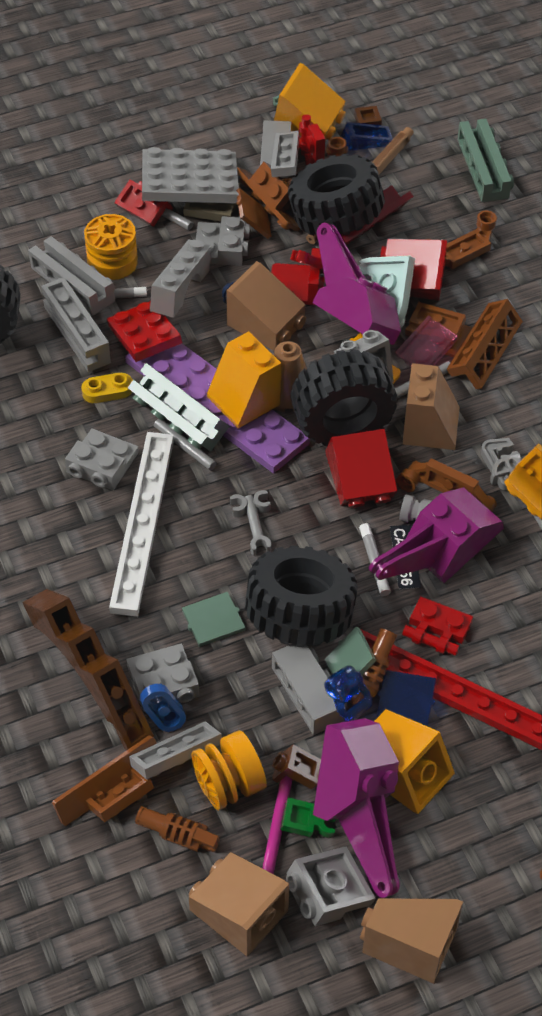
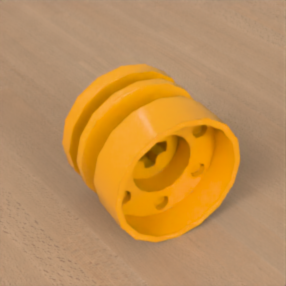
M104 214L92 219L84 230L87 264L94 266L100 274L111 280H119L129 276L138 265L134 224L126 217L117 214Z
M240 730L221 738V753L211 743L206 745L205 752L199 748L191 753L197 781L203 793L218 811L227 806V801L231 804L238 801L236 787L246 797L267 787L260 759L248 737Z

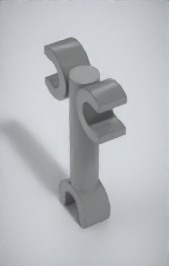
M266 490L258 491L254 496L247 495L244 497L239 494L230 496L231 506L240 505L239 507H233V517H241L247 511L253 536L250 543V551L253 556H256V547L264 546L266 552L271 551V540L263 535L258 512L267 513L271 510L270 502H260L268 500V492Z

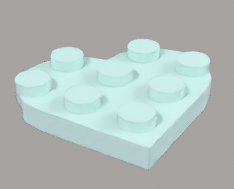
M411 256L369 257L360 260L361 264L358 266L365 278L373 283L377 282L387 287L386 293L395 298L400 328H402L409 304L415 258Z

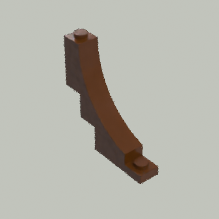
M46 589L22 602L33 626L56 645L78 673L106 720L113 724L124 749L128 750L149 735L154 737L118 659L105 654L94 629L81 623L70 598Z

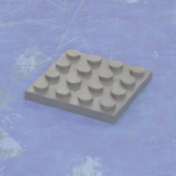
M157 147L143 149L142 201L237 202L239 193L236 190L239 186L236 152H231L227 149L208 151L201 148L194 151L182 148L161 150Z

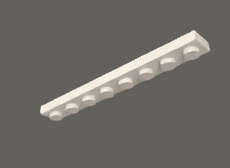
M147 432L110 601V614L138 617L174 442L173 434Z

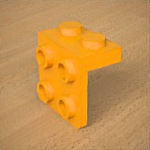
M538 443L517 463L504 483L511 495L518 497L527 505V509L531 514L542 519V446Z

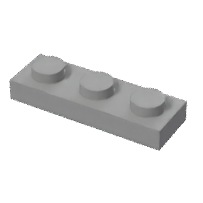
M299 131L275 133L271 163L272 177L288 178L296 175L300 142Z
M206 721L129 756L131 767L146 780L158 776L161 772L191 759V753L196 749L200 748L205 752V747L209 743L215 745V747L219 746L222 733Z

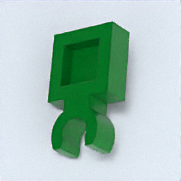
M287 798L281 825L282 831L311 837L313 830H317L321 836L331 838L335 833V829L328 828L324 822L326 820L313 815V803ZM336 819L329 820V822L333 823L336 821Z

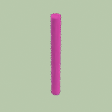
M288 776L284 777L279 784L262 869L274 874L282 835L281 825L285 803L290 795L293 781Z

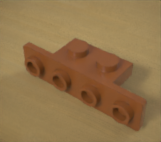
M263 161L254 175L237 167V174L240 176L239 181L244 186L253 190L251 194L257 200L264 202L265 210L279 219L277 223L286 230L291 228L299 231L300 228L296 221L283 208L289 200V185L283 178L272 177L271 165Z
M151 735L147 736L53 800L52 804L60 822L67 826L88 810H91L102 821L106 822L154 788L151 779L146 780L131 767L129 756L157 744L155 738Z

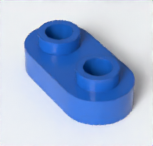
M152 684L141 692L140 701L144 711L161 730L170 732L183 726L186 721L183 707L165 685Z

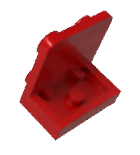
M312 248L311 255L321 258L320 248ZM282 263L272 265L271 273L304 304L315 305L312 302L318 290L324 287V277H320L321 274H324L322 269L310 265Z

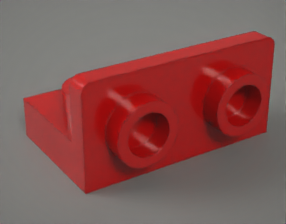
M131 179L114 202L117 207L153 227L166 208L174 209L168 201H142V181L136 183Z

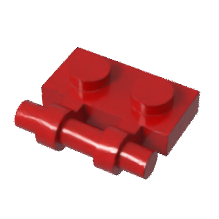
M305 114L299 123V132L301 133L299 148L301 149V155L305 156L306 165H309L310 163H316L319 159H325V137L318 124H313L311 116Z
M420 596L409 620V624L416 626V628L405 625L402 635L412 639V642L421 645L423 643L436 648V652L441 654L447 652L456 656L460 645L452 643L451 640L460 644L463 643L472 624L473 616ZM427 631H429V632H431V633H434V634H437V635H439V636H441V637L439 638V637H437V636L431 635V634L427 633Z

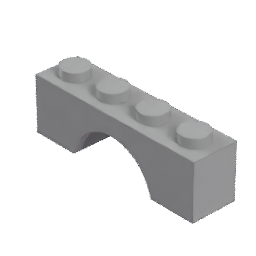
M188 239L152 284L151 312L174 318L183 306L184 297L191 279L201 282L210 271L212 245L203 243L200 240Z

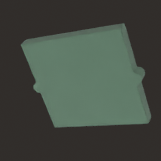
M228 592L182 607V612L188 622V630L192 631L199 647L246 631V627L239 615V608L235 607Z
M355 627L343 640L338 642V646L325 658V661L339 690L345 693L358 679H362L363 674L375 663L376 658L360 628Z

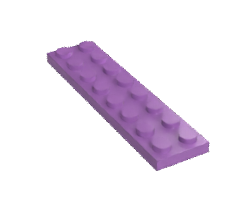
M183 344L135 362L130 354L125 356L126 363L141 375L145 376L140 370L146 363L223 420L230 426L223 436L273 474L310 444V439L301 430L273 410L238 429L207 397L208 389L217 369Z

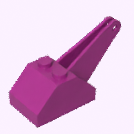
M322 223L317 229V238L326 286L318 290L312 303L362 334L369 330L379 331L389 339L390 344L394 345L401 332L395 298L386 293L387 287L377 282L373 283L365 278L338 229L328 223Z
M464 487L440 493L420 511L406 539L375 558L369 566V571L373 574L376 573L375 576L379 580L427 568L441 582L445 583L504 529L503 522Z
M364 718L326 725L313 815L326 821L338 818L375 894L381 898L395 895L399 891L400 882L395 865L385 798L395 792V786L398 782L399 761L380 723Z

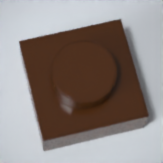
M377 105L354 108V117L359 130L382 127V119Z

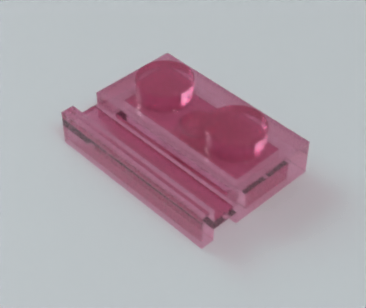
M428 315L396 351V356L403 359L409 366H412V363L435 366L458 340L457 335L439 322H435Z

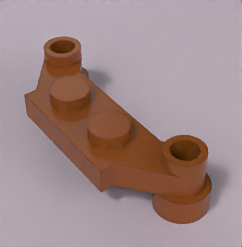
M488 210L481 211L477 215V229L447 243L445 266L454 269L491 250L490 238L497 220L495 213Z
M432 458L425 463L412 462L408 469L402 470L396 478L397 485L406 492H413L420 483H424L443 493L464 487L491 512L497 506L496 500L486 495L478 485V480Z

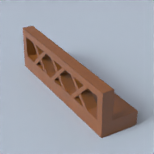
M508 299L488 303L449 364L447 371L451 377L466 374L475 389L483 387L523 322ZM507 315L512 321L510 327H507ZM497 331H500L501 342L497 344L496 338ZM487 347H490V359H489V361L486 360V348H487ZM476 364H479V377L473 370Z

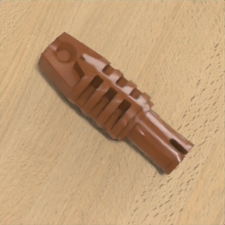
M380 628L377 639L372 647L376 661L363 674L362 679H358L352 685L354 689L349 703L366 709L371 697H375L379 684L383 680V675L385 676L386 668L389 666L387 658L397 634Z
M141 806L136 815L135 823L137 825L159 832V836L162 839L198 852L199 848L215 853L219 845V836L208 832V826L175 813L164 815Z

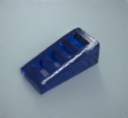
M346 122L341 137L346 140L348 150L385 147L393 140L389 126Z

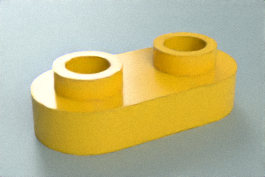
M126 373L91 377L82 383V396L89 403L123 399L132 394L128 386L133 380Z

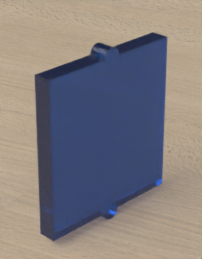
M385 670L382 691L378 692L380 701L377 718L387 709L428 727L431 707L435 705L433 696L436 678Z

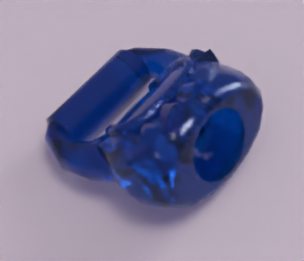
M347 665L341 668L324 682L326 693L333 699L335 708L345 720L353 721L372 707L370 691L363 683L361 673L357 672L353 666ZM360 692L364 698L346 711L344 704Z

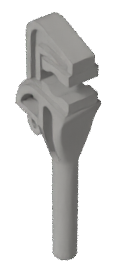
M509 438L486 440L481 447V456L491 472L490 482L492 485L498 484L501 490H507L504 481L517 463L521 461L520 453L518 451L512 452L514 444ZM534 516L535 520L537 521L538 525L542 530V519H540L538 516Z

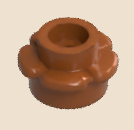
M332 137L328 140L326 147L328 155L341 156L342 154H347L348 146H346L344 138Z

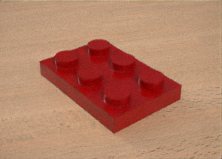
M151 301L140 303L137 307L118 312L114 316L107 318L109 328L135 362L183 343L180 333L165 315L150 311Z

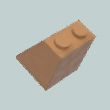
M258 261L226 290L227 325L242 334L249 331L262 345L275 351L278 344L289 341L293 333L297 329L300 330L306 322L305 304Z
M412 363L403 435L404 445L455 450L460 407L439 366Z
M232 852L224 860H217L210 870V875L203 882L198 881L189 892L190 911L247 957L288 912L289 883Z
M378 898L374 909L368 907L361 923L363 929L360 939L364 941L362 953L434 984L457 931L463 901L458 899Z

